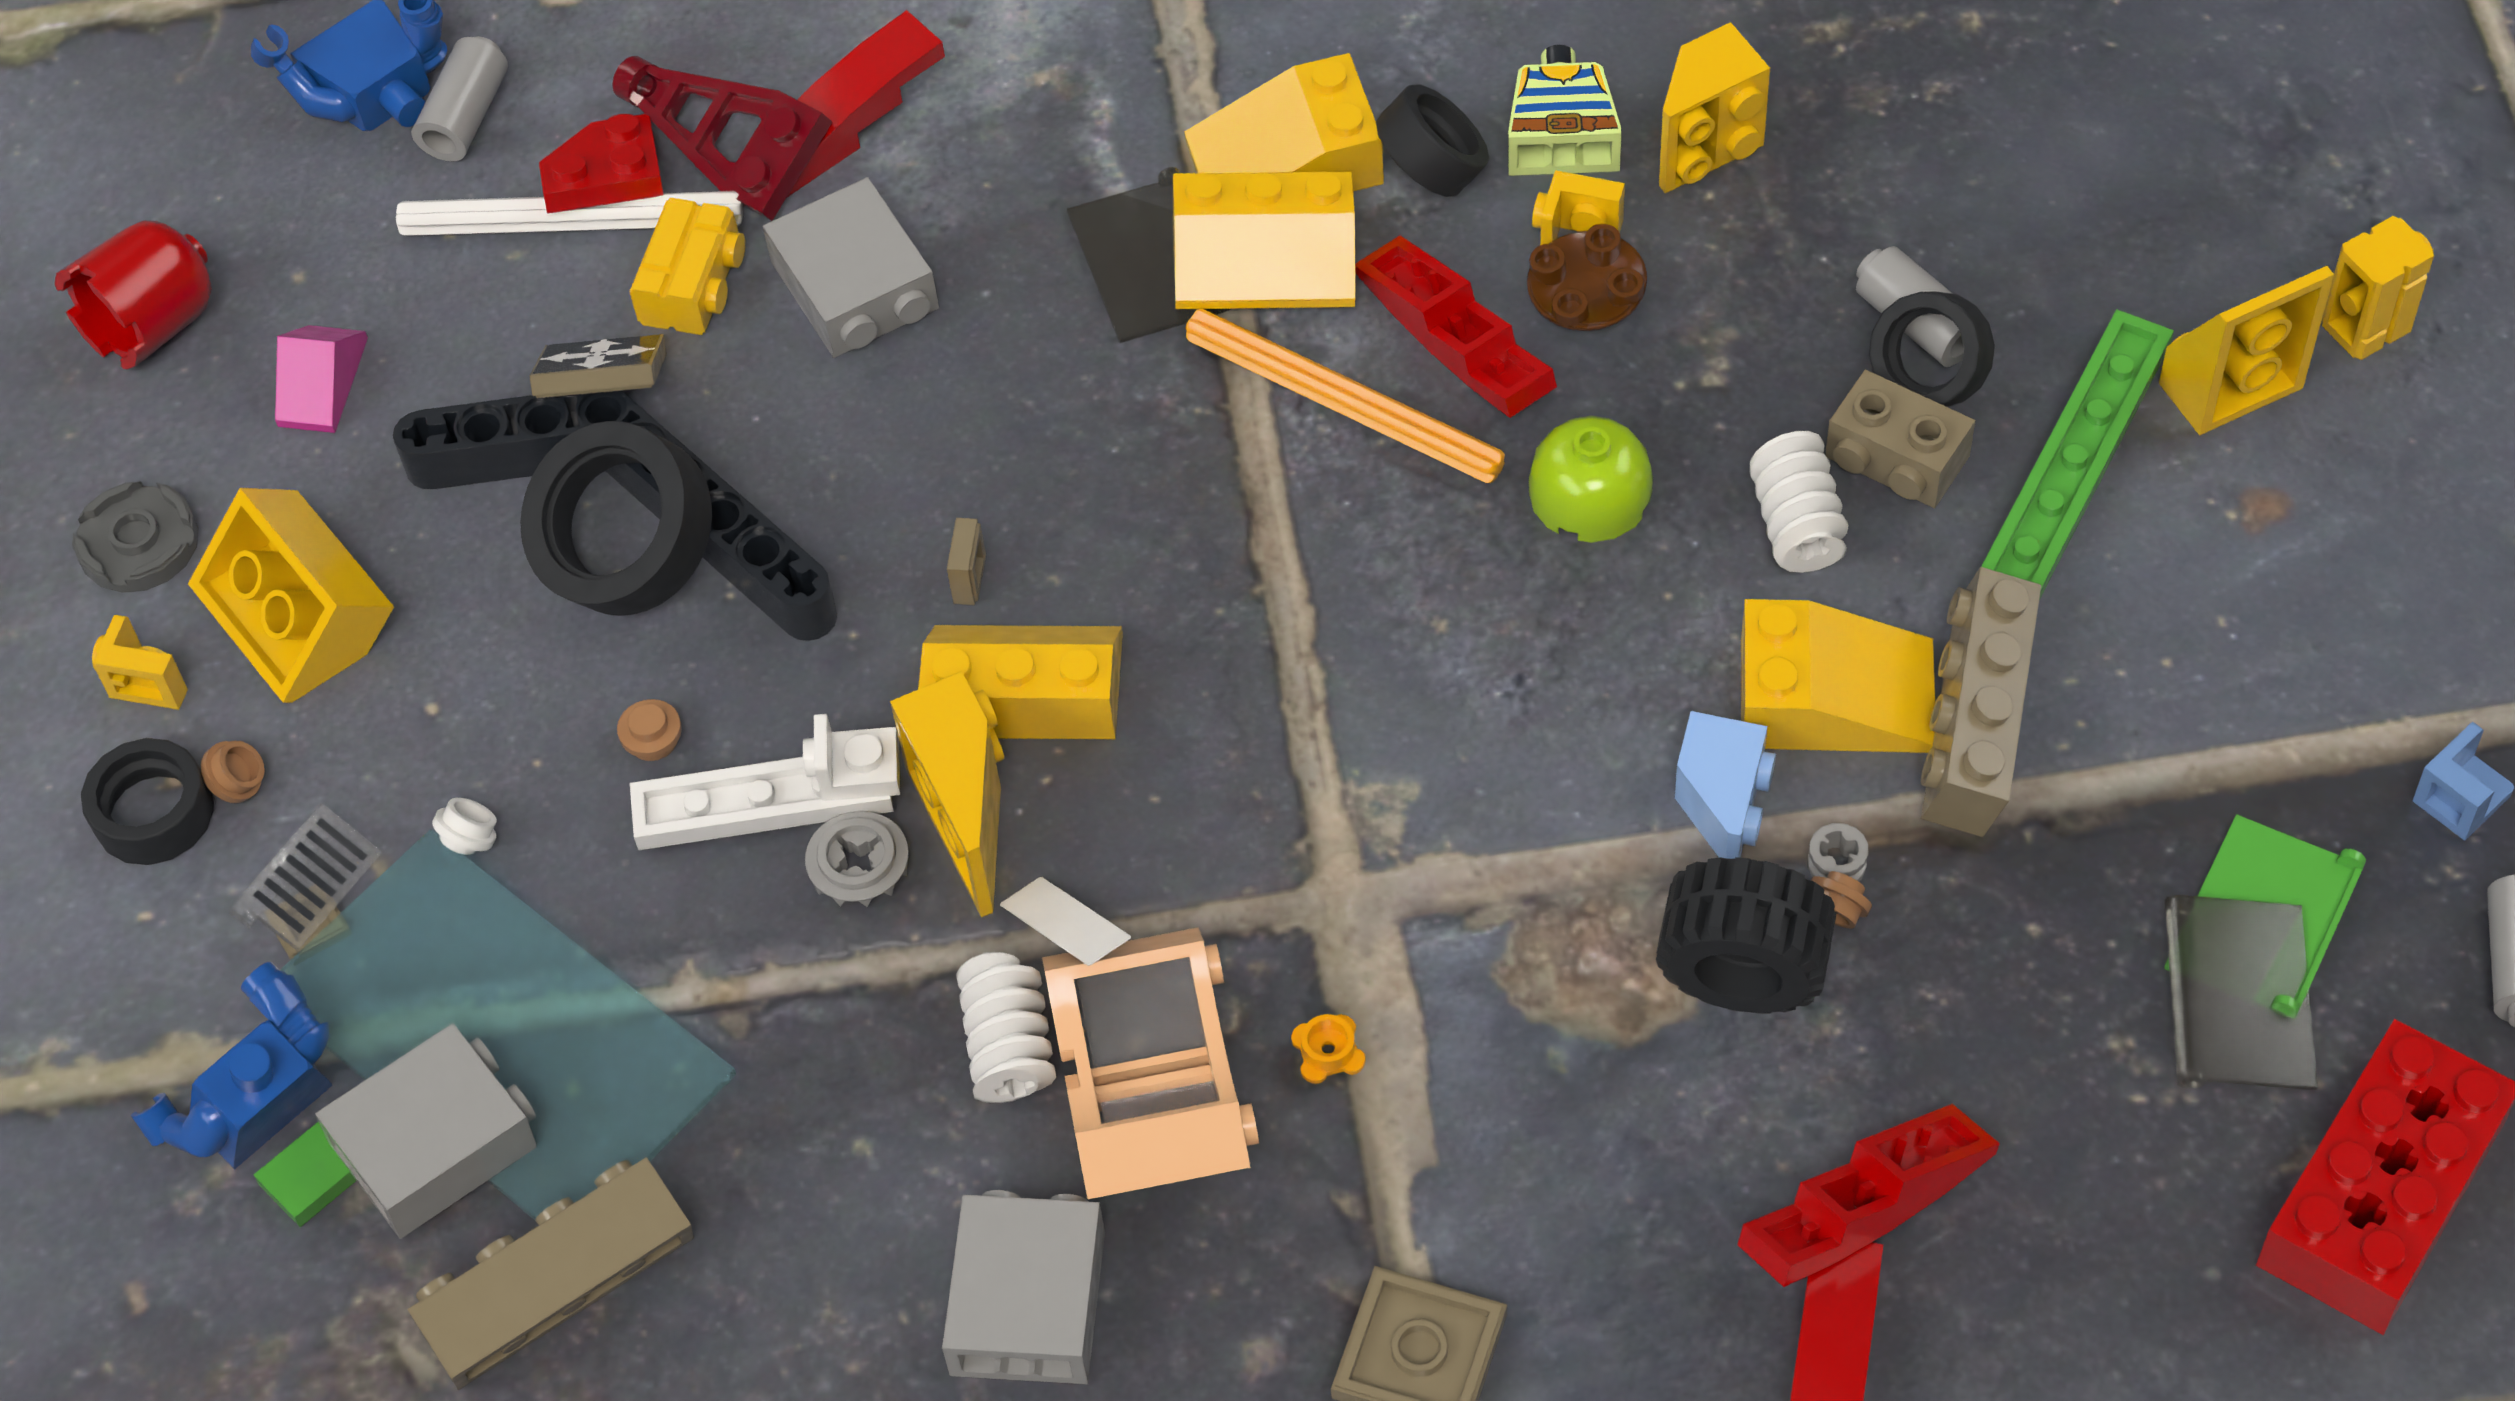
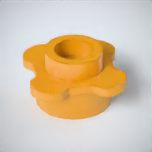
M1343 1014L1319 1015L1308 1021V1023L1298 1025L1293 1030L1291 1035L1292 1045L1301 1051L1303 1063L1300 1070L1302 1077L1306 1081L1319 1084L1329 1075L1341 1072L1355 1075L1364 1068L1366 1062L1365 1053L1356 1047L1354 1038L1356 1024L1352 1018ZM1325 1045H1332L1335 1049L1332 1053H1325L1322 1048Z

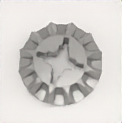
M854 811L838 815L818 828L808 843L805 853V866L807 874L819 895L826 894L832 897L840 907L846 901H859L868 907L871 899L883 893L892 896L894 885L900 877L907 876L909 849L903 832L892 820L873 812ZM843 847L849 853L854 852L859 857L865 856L870 852L868 858L872 871H863L858 866H853L846 870L848 864Z

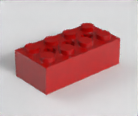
M2394 1019L2268 1230L2256 1266L2384 1335L2504 1126L2515 1102V1081Z

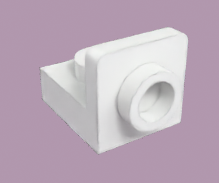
M827 714L814 715V738L803 739V762L806 777H817L823 801L900 795L899 738L896 727L832 732Z

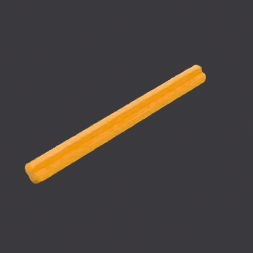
M1197 309L1186 324V338L1189 342L1482 482L1493 483L1504 467L1505 454L1502 450L1205 309Z

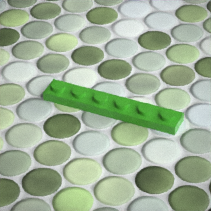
M2116 309L1981 567L2041 584L2040 601L2165 357L2166 348L2172 342L2174 330Z

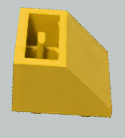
M1731 22L1680 47L1662 114L1659 187L1665 194L1684 184L1695 183L1705 177L1708 172L1735 159H1744L1753 154L1758 148L1764 146L1770 67Z

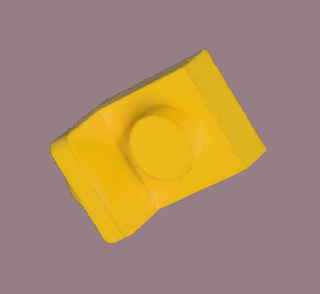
M1555 170L1548 193L1539 192L1534 205L1532 227L1541 229L1540 245L1549 244L1557 239L1560 228L1579 232L1588 231L1589 228L1597 224H1608L1615 227L1620 233L1624 217L1625 183Z
M114 615L106 634L101 635L97 639L92 653L93 668L97 672L109 698L179 710L188 688L172 654H167L155 647L142 646L127 616Z

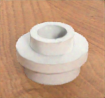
M450 799L446 808L439 809L432 821V825L440 835L439 838L443 845L460 854L471 855L476 851H487L492 848L496 840V832L493 829L497 822L495 815L485 806L469 799Z

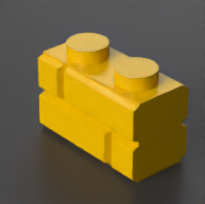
M669 197L668 201L666 200L629 291L637 320L642 325L667 330L669 327H673L679 332L702 335L707 329L712 313H722L728 292L726 277L730 267H740L745 253V236L743 233L738 232L734 212L729 207L708 203L698 206L695 201Z
M2391 216L2372 227L2370 234L2363 232L2342 244L2322 318V327L2353 358L2363 360L2382 349L2384 342L2391 344L2411 332L2427 281V273L2430 271L2434 258L2433 249L2428 239L2422 233L2414 231L2402 218Z

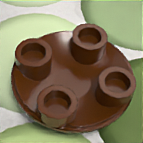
M1597 224L1589 228L1588 231L1564 235L1549 244L1536 247L1530 255L1527 288L1531 302L1544 318L1564 328L1588 331L1614 325L1625 319L1637 308L1646 291L1647 271L1642 257L1632 245L1621 239L1620 233L1615 227L1608 224Z

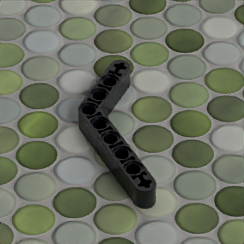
M621 390L536 398V396L529 395L424 409L408 413L394 427L393 439L406 475L414 486L422 489H441L530 477L546 454L557 443L580 428L605 421L627 422L642 427L682 448L692 457L703 473L711 498L712 521L709 540L702 558L792 637L805 641L816 640L827 635L835 626L837 611L828 573L823 566ZM625 463L606 470L612 478L660 519V492L653 475L647 467L641 463Z

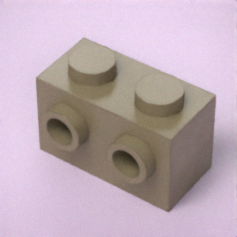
M1865 369L1829 420L1825 456L1850 473L1862 474L1890 487L1896 494L1905 499L1918 500L1932 508H1936L1970 457L1976 420Z

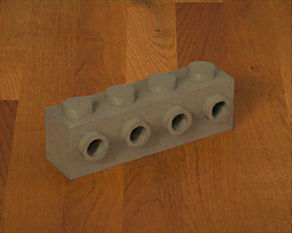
M1980 567L1966 589L1958 587L1954 592L1947 613V624L1952 625L1950 640L1943 650L1938 669V676L1943 678L1942 690L1933 707L1929 725L1930 731L1935 732L1933 746L1926 757L1921 773V785L1926 786L1921 819L1983 837L2009 802L2041 584Z
M647 1157L635 1165H632L629 1160L615 1164L597 1177L594 1181L597 1189L575 1203L570 1197L555 1202L536 1217L535 1221L538 1224L536 1228L517 1240H514L511 1235L497 1239L477 1254L476 1260L479 1263L478 1265L456 1279L452 1273L444 1274L429 1282L417 1292L416 1298L419 1302L407 1310L457 1390H460L694 1239L690 1222Z

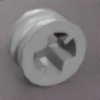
M1831 823L1822 826L1813 834L1809 844L1808 870L1811 876L1827 878L1830 871H1835L1848 875L1857 881L1862 880L1868 859V842L1864 834L1857 828L1845 823ZM1840 848L1843 857H1848V864L1836 865L1833 856H1828V849Z

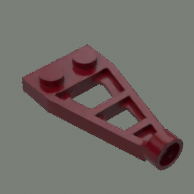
M639 56L626 58L618 66L613 77L612 86L615 95L639 107L645 115L650 116V120L720 191L737 192L739 196L736 199L743 206L771 221L775 218L832 124V121L823 113L779 90L659 68ZM690 94L712 100L711 105L694 133L689 132L675 120ZM743 113L760 117V124L736 162L728 161L718 151L715 142L732 114Z

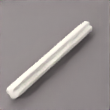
M735 191L664 193L663 196L548 214L544 197L402 201L397 205L396 224L399 233L404 236L655 229L665 202L671 197L695 201L698 206L708 203L729 207L734 212L738 226L743 220L744 207L736 199L739 194Z

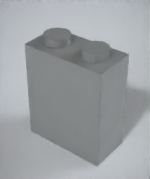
M868 177L762 226L772 265L833 358L853 349L865 347L874 339L905 324L915 323L927 314L939 309L932 270Z
M454 1023L445 1027L315 1113L328 1143L399 1239H402L537 1148L529 1126V1122L536 1118L532 1106L515 1084L507 1089L503 1088L494 1076L500 1070L499 1066L486 1045L478 1037L468 1042Z
M1004 1190L987 1191L982 1196H962L942 1345L950 1376L1088 1384L1105 1237L1100 1202H1089L1087 1199L1074 1194H1058L1050 1199L1021 1198L1015 1193Z

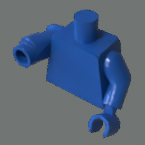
M372 0L291 52L292 60L286 54L289 44L288 35L279 26L269 25L266 34L270 41L277 46L278 50L268 51L254 38L251 44V57L255 63L262 67H275L280 73L276 78L300 107L312 117L342 123L348 121L362 131H372L392 117L401 126L411 127L415 124L425 104V100L422 97L427 95L431 88L427 75L444 61L447 54L446 43L441 40L443 13L441 7L434 0H399L401 27L383 0Z
M272 962L260 965L241 985V990L268 1020L261 1023L198 1076L192 1084L189 1115L179 1113L165 1093H160L153 1097L155 1104L148 1109L131 1114V1117L152 1146L166 1142L196 1157H209L218 1152L235 1170L332 1086V1083L314 1065L322 1056L328 1043L329 1023L324 1022L320 1024L316 1020L312 1010L307 1007V999L295 977L280 971Z

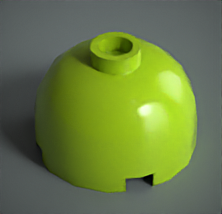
M1596 416L1570 419L1549 432L1536 448L1529 475V495L1533 511L1548 529L1558 534L1560 527L1567 532L1578 533V541L1592 543L1615 539L1637 526L1642 519L1643 510L1650 502L1652 495L1653 475L1645 446L1631 430L1612 419Z

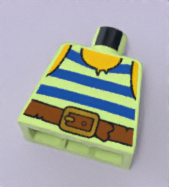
M1553 45L1542 52L1541 64L1524 65L1518 70L1508 130L1509 176L1554 174L1555 170L1567 173L1620 171L1621 125L1603 66L1596 62L1576 63L1575 52L1572 48L1566 45Z

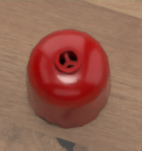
M146 220L120 231L56 273L55 277L57 291L67 289L75 305L66 311V314L81 336L103 358L112 351L122 357L120 359V366L126 370L135 367L198 318L207 308L212 290L208 269L205 265L208 262V257L202 245L189 234L183 235L167 224Z

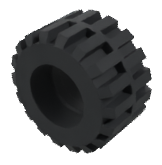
M1719 857L1708 859V862H1694L1687 865L1685 871H1678L1670 884L1656 952L1657 966L1663 970V976L1670 983L1679 986L1678 989L1713 1006L1757 1014L1796 1010V1006H1807L1814 1002L1815 996H1820L1823 991L1837 914L1834 911L1835 904L1830 896L1824 894V889L1819 884L1807 880L1805 875L1793 869L1783 868L1779 864L1735 857V859Z

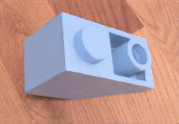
M1691 711L1677 763L1675 799L1718 857L1727 859L1741 858L1743 845L1756 846L1760 831L1763 808L1753 806L1757 790L1769 792L1773 777L1776 754L1765 752L1768 726Z

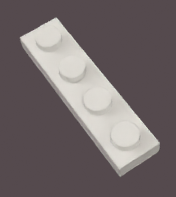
M803 757L630 783L633 833L638 851L823 823L838 815L854 811H868L877 814L894 812L892 796L823 801L817 777H806Z

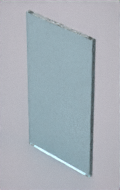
M430 829L280 971L295 977L307 999V1007L312 1010L316 1020L320 1024L324 1022L329 1023V1039L326 1048L364 1080L452 1023L455 1024L468 1042L478 1037L486 1045L499 1066L500 1070L494 1074L496 1079L504 1089L515 1084L524 1094L536 1114V1118L529 1122V1126L537 1147L489 1179L488 1182L535 1220L542 1211L555 1202L570 1197L575 1203L597 1189L594 1181L615 1164L629 1160L632 1165H635L646 1157L651 1161L725 1085L730 1083L731 1079L736 1075L735 1068L466 856L452 851L443 845L440 841V836Z

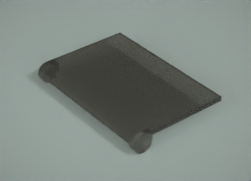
M1176 167L1162 170L1158 175L1157 183L1067 208V214L1119 343L1187 324L1188 320L1197 310L1175 309L1173 173H1180ZM1230 309L1205 310L1217 315L1229 311Z
M2188 895L2167 897L2164 900V910L2166 915L2177 1085L2182 1088H2198L2204 1085L2206 1081L2317 1090L2318 1082L2309 990L2294 1019L2271 1007L2276 995L2282 994L2294 998L2307 971L2302 905Z

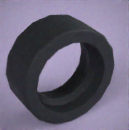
M1408 85L1381 113L1376 121L1378 136L1396 164L1415 182L1441 196H1457L1486 166L1489 160L1487 145L1479 130L1466 114L1448 98L1424 85Z
M1936 291L1918 292L1899 298L1882 312L1871 332L1869 358L1874 374L1948 407L1966 401L1981 389L1993 366L1995 343L1990 323L1975 304L1958 294ZM1929 313L1943 315L1953 321L1960 330L1964 345L1962 365L1956 376L1947 383L1935 387L1921 385L1912 380L1903 367L1900 355L1902 335L1908 324L1917 317Z
M143 738L123 743L104 754L87 773L81 791L83 815L98 841L108 854L131 864L152 865L172 860L194 846L207 830L213 812L211 791L203 780L199 765L187 749L163 739ZM154 777L175 778L183 785V792L179 802L170 813L154 823L137 827L125 826L115 823L111 817L115 802L125 790L142 780Z

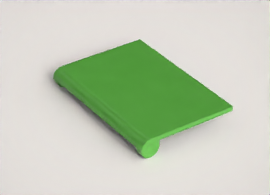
M2236 814L2164 969L2279 1017L2294 1019L2301 1008L2364 868L2366 858L2362 853L2354 849H2343L2340 855H2337Z

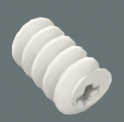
M1794 431L1782 434L1760 447L1750 461L1749 472L1755 483L1756 497L1761 503V515L1767 524V536L1773 544V557L1780 567L1789 572L1804 573L1833 565L1845 556L1847 549L1844 541L1841 539L1847 534L1848 522L1841 514L1842 502L1837 494H1835L1837 485L1834 478L1829 474L1830 462L1825 454H1823L1825 445L1819 434L1810 431Z
M986 952L969 959L960 966L956 976L958 986L962 990L959 997L962 1011L965 1013L963 1025L965 1034L968 1036L966 1041L968 1057L972 1060L969 1068L971 1079L975 1083L973 1087L974 1099L985 1103L1000 1104L1013 1102L1049 1086L1056 1079L1054 1065L1048 1062V1059L1053 1054L1051 1042L1044 1038L1049 1031L1047 1018L1041 1015L1046 1006L1044 995L1037 991L1042 985L1040 972L1033 967L1020 965V960L1017 957L1003 952Z

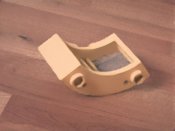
M1198 927L1126 941L1090 966H1087L1070 953L1042 957L1061 1061L1075 1060L1078 1073L1065 1076L1087 1199L1251 1168L1247 1146L1259 1144L1258 1132L1252 1104L1239 1105L1226 1055L1212 985L1224 983L1217 944L1204 946V940ZM1074 979H1077L1084 1015L1082 1018L1080 1016ZM1084 1032H1087L1094 1067L1092 1069L1090 1068ZM1101 1111H1102L1103 1119H1104V1123H1103V1124H1101V1119H1100V1114H1099V1112H1101Z

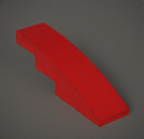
M904 11L860 43L797 99L823 113L832 121V124L787 197L860 149L858 132L903 103L900 87L945 57L943 42L909 11Z
M1401 235L1355 263L1356 275L1388 311L1435 358L1468 387L1509 418L1557 388L1553 368L1516 344L1512 325L1475 301L1470 281Z
M1954 1104L1947 1105L1856 1141L1850 1163L1800 1182L1794 1204L1744 1223L1737 1245L1779 1284L1786 1287L1837 1263L1913 1217L1995 1156L2000 1143Z
M1871 1242L1837 1263L1808 1276L1790 1401H1864L1884 1244Z

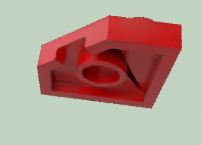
M617 114L607 120L591 122L539 162L547 214L664 195L650 116L646 114Z

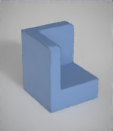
M2471 722L2424 767L2412 800L2464 841L2511 797L2514 790L2513 783L2475 756L2484 729L2474 722Z

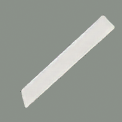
M1043 877L1037 878L1000 903V906L1087 966L1094 964L1131 939L1129 934Z

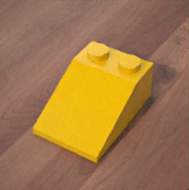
M1350 53L1293 66L1184 131L1185 140L1197 173L1352 172L1353 191L1384 184L1382 142L1378 136L1375 118Z
M2328 266L2224 311L2191 332L2182 334L2167 346L2159 385L2199 436L2303 389L2334 273Z
M1745 599L1741 635V721L1768 726L1765 749L1929 753L1933 746L1935 733L1930 731L1929 728L1931 714L1935 705L1933 638L1810 600Z
M961 671L890 701L906 771L982 918L993 913L1001 794L996 763L1005 758L1000 742L993 730V727L998 726V721L988 696L984 690L973 693Z

